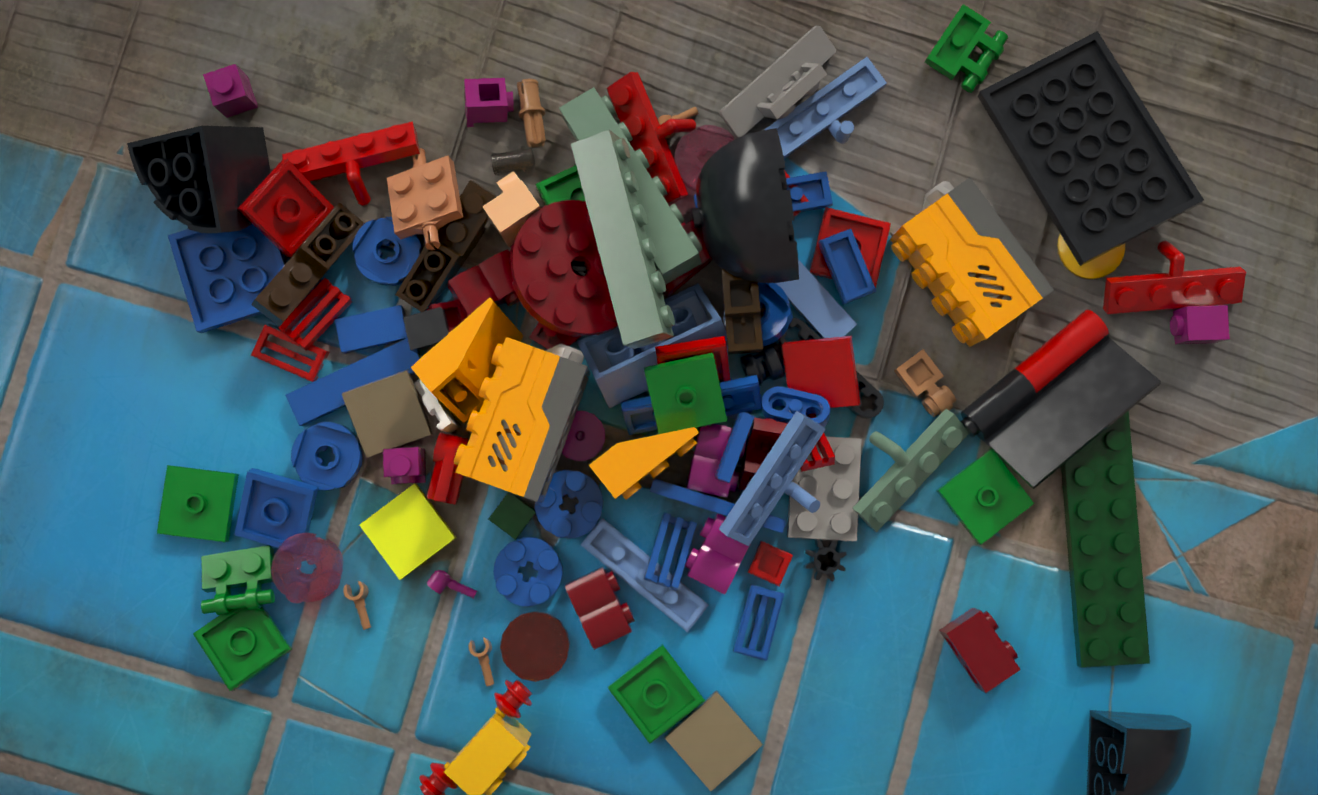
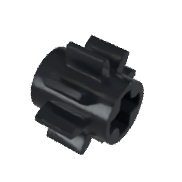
M817 539L815 540L816 549L813 551L805 549L804 551L810 556V562L806 563L804 568H814L816 570L814 574L815 580H819L822 574H826L830 581H834L833 573L837 569L840 571L846 570L844 566L840 565V558L847 554L846 552H836L834 550L836 541L831 540L828 546L824 547L823 543ZM829 551L828 558L833 560L831 566L824 565L820 569L821 562L817 560L819 554L826 555Z

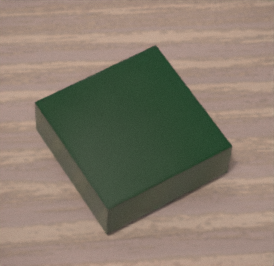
M508 492L488 520L516 540L536 512L514 494Z

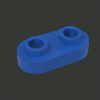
M778 386L767 390L762 397V412L766 418L776 420L777 422L789 423L795 412L798 411L805 416L812 413L818 415V417L810 419L823 427L829 422L830 405L820 395ZM776 406L784 407V409L781 411L775 410L774 408Z

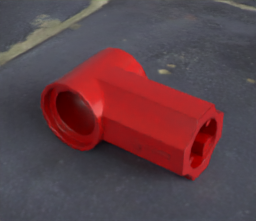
M442 432L439 434L433 453L435 466L427 494L428 499L457 505L464 475L455 473L458 465L454 464V458L460 444H468V438Z

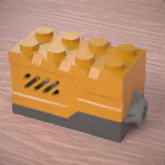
M970 177L955 188L949 181H943L931 189L924 196L922 212L902 225L890 238L893 243L891 248L896 257L902 262L906 259L915 269L911 272V275L916 284L922 289L925 287L930 289L935 296L931 300L935 310L941 316L949 315L955 323L951 328L953 334L961 343H967L969 347L989 338L1054 291Z
M508 337L505 338L503 345L498 343L491 361L492 364L496 365L493 377H485L481 385L479 397L484 398L480 411L473 410L470 415L466 430L472 433L468 444H460L456 452L454 464L458 465L455 473L535 502H544L591 374L588 366L582 364L584 360L583 352L563 344L544 351Z

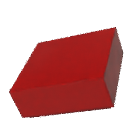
M760 541L747 572L780 587L793 555Z

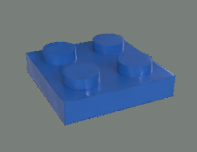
M250 469L246 475L234 535L301 554L306 547L319 487L259 469Z

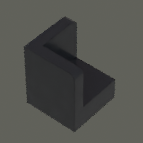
M441 307L403 317L410 350L421 356L430 351L449 334L445 310Z

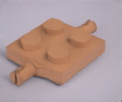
M419 148L420 154L412 155L413 167L411 169L387 178L394 233L400 239L415 234H424L426 249L435 250L434 246L437 249L440 247L438 229L451 221L463 218L454 162L447 155L426 163L425 150Z

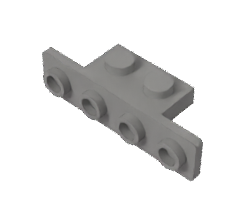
M814 26L720 110V116L736 137L744 136L764 117L782 119L788 116L795 109L794 104L799 99L811 95L819 88V82L827 75L822 65L836 53V48L821 26Z

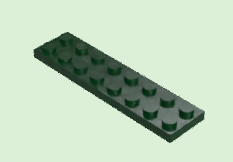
M1128 411L1061 466L1076 661L1079 667L1150 664Z

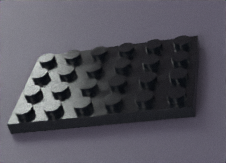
M1098 31L981 90L978 94L979 100L1080 266L1200 205L1204 201Z

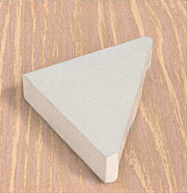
M420 379L414 382V386L422 396V401L428 412L432 416L435 414L440 421L436 425L439 430L452 433L461 427L449 409L428 390Z

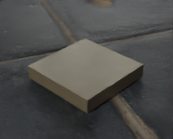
M408 369L342 393L366 458L383 452V449H392L432 434Z
M717 690L665 736L667 742L710 791L715 789L763 745Z

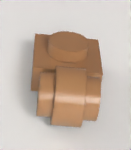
M924 349L894 370L914 398L923 391L926 393L925 399L922 400V405L932 417L940 415L945 409L951 410L953 408L956 398L947 386H936L935 383L944 375Z

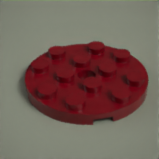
M559 201L537 210L520 228L511 246L509 263H511L514 281L512 285L518 299L532 317L545 327L560 334L573 337L595 334L598 336L612 331L618 327L586 201ZM584 261L587 274L584 276L575 274L572 271L571 262Z

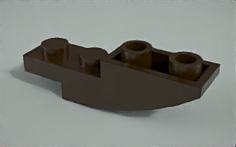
M470 180L460 195L463 218L451 221L439 229L440 247L437 249L434 246L435 250H428L424 247L395 295L420 312L427 311L430 305L434 304L446 289L448 281L457 274L486 231L485 225L489 217L482 206L497 196L474 180Z
M338 203L251 305L280 327L351 244L358 230L365 223L341 203Z
M722 269L728 355L763 352L758 282L741 279Z

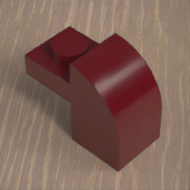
M754 417L747 435L738 489L745 490L788 423L777 422L769 418L760 419Z

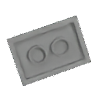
M826 437L835 455V465L803 472L799 469L792 482L798 484L820 501V508L816 512L811 513L789 496L787 537L857 541L858 514L854 511L853 507L859 501L862 439ZM816 443L817 450L821 458H823L821 451ZM810 454L807 457L808 461H812Z

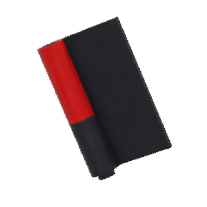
M1087 309L961 412L963 420L960 422L971 437L977 435L1031 488L1035 489L1157 388L1161 381L1109 338V330L1103 320L1093 311Z

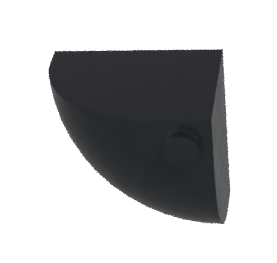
M202 125L127 143L130 158L140 183L148 185L156 198L153 203L171 220L180 221L188 226L187 229L211 234L239 231L252 224L237 208L270 174L263 127Z
M777 128L744 135L727 143L707 160L699 173L696 183L697 207L691 208L694 229L701 228L706 250L713 261L736 277L760 283L799 280L798 250L792 221H794L790 190H787L784 171L786 166Z
M1090 710L1087 795H1167L1175 786L1184 768L1190 746L1192 725L1172 715Z

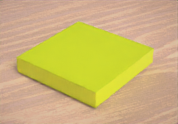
M414 483L359 525L399 580L405 578L457 538L417 483Z

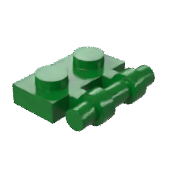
M963 4L924 63L950 80H953L959 70L965 73L966 78L961 87L965 91L972 93L977 84H982L987 77V69L993 60L999 59L1003 53V45L1007 41L1008 35L1000 30L995 33L993 38L985 34L984 32L991 22ZM975 46L983 52L977 62L968 58Z
M270 545L201 556L202 590L207 593L216 591L213 599L201 601L203 614L216 612L217 615L229 614L232 609L247 607L248 610L260 609L263 604L274 603L275 595L273 589L262 591V584L275 582L274 549ZM247 586L244 594L231 595V589Z

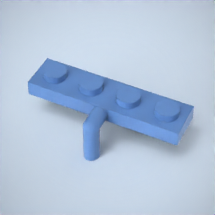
M866 57L795 107L788 116L778 119L764 130L777 128L784 159L826 129L830 131L838 143H846L854 130V125L851 121L840 123L839 120L882 90L887 82L869 58Z
M796 411L719 530L727 537L749 546L783 493L791 496L809 512H816L820 508V501L798 484L792 482V480L826 428Z

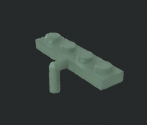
M945 409L906 451L878 431L870 435V443L891 456L895 461L888 471L853 507L854 511L875 532H878L969 434L956 415Z

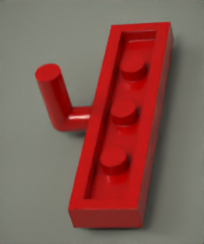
M629 72L606 89L620 123L624 122L633 138L629 142L634 151L641 149L650 165L646 169L651 178L658 176L667 191V194L663 197L668 205L671 206L688 196V192L665 138L672 133L695 131L696 122L693 119H669L660 125L639 73Z
M412 121L369 133H361L357 136L337 141H329L325 144L305 149L294 150L282 154V160L288 159L309 182L346 172V177L358 204L363 206L367 205L371 198L360 176L361 168L420 154L417 132Z
M1165 240L1159 243L1158 251L1170 261L1169 273L1106 278L1103 310L1107 314L1176 309L1186 306L1242 303L1246 271L1241 267L1184 271V254L1169 241Z

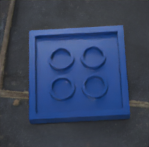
M251 224L239 231L212 234L186 229L168 235L197 332L204 333L263 314L251 304L285 266L286 260L284 254L258 228Z

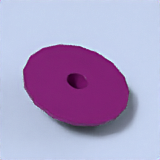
M577 411L562 454L574 461H586L595 457L602 450L605 442V429L602 422L592 413Z

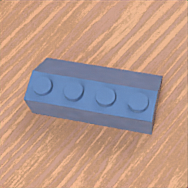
M699 284L664 299L665 305L670 306L674 315L675 325L671 326L674 337L633 349L623 346L619 327H616L605 334L598 336L597 334L589 335L577 341L609 409L648 390L644 367L658 364L655 350L657 346L725 336L728 352L727 332L722 319Z

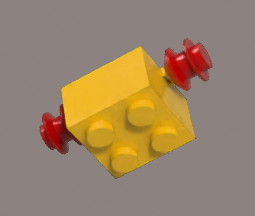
M508 680L505 681L507 691L504 694L494 693L497 705L495 708L496 712L457 754L452 762H446L445 765L431 763L430 767L433 773L430 776L423 774L419 776L422 783L420 790L424 795H446L445 790L448 787L456 789L458 786L468 795H482L483 793L485 795H492L507 774L504 770L507 767L514 770L530 749L527 742L531 733L515 719L521 717L519 708L523 704L527 706L532 705L529 699L532 694L525 685L518 680L514 683Z

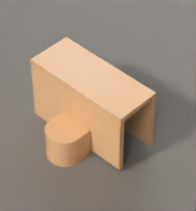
M514 171L496 182L502 194L482 206L508 247L512 246L514 238L526 220L537 210L541 209L524 182L520 181Z

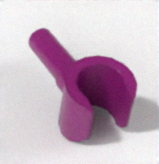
M436 570L427 581V585L438 594H441L447 586L473 599L477 592L470 587L458 583L444 570Z

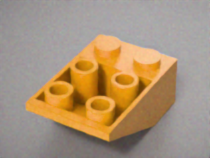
M489 298L430 351L424 354L411 368L428 390L465 423L469 420L473 410L479 411L482 407L484 398L479 397V392L485 377L492 378L495 372L496 365L492 364L491 361L497 344L503 345L506 337L521 342L523 334L496 303Z
M695 427L616 443L589 466L615 499L622 495L627 500L642 488L639 481L650 474L654 479L668 468L669 463L666 460L673 454L677 453L679 457H682L697 444L694 438L699 432Z

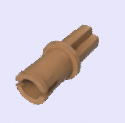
M524 79L522 82L519 81L517 83L521 107L518 113L519 118L524 121L526 141L530 148L542 147L546 141L542 119L545 115V109L541 107L539 85L536 79Z

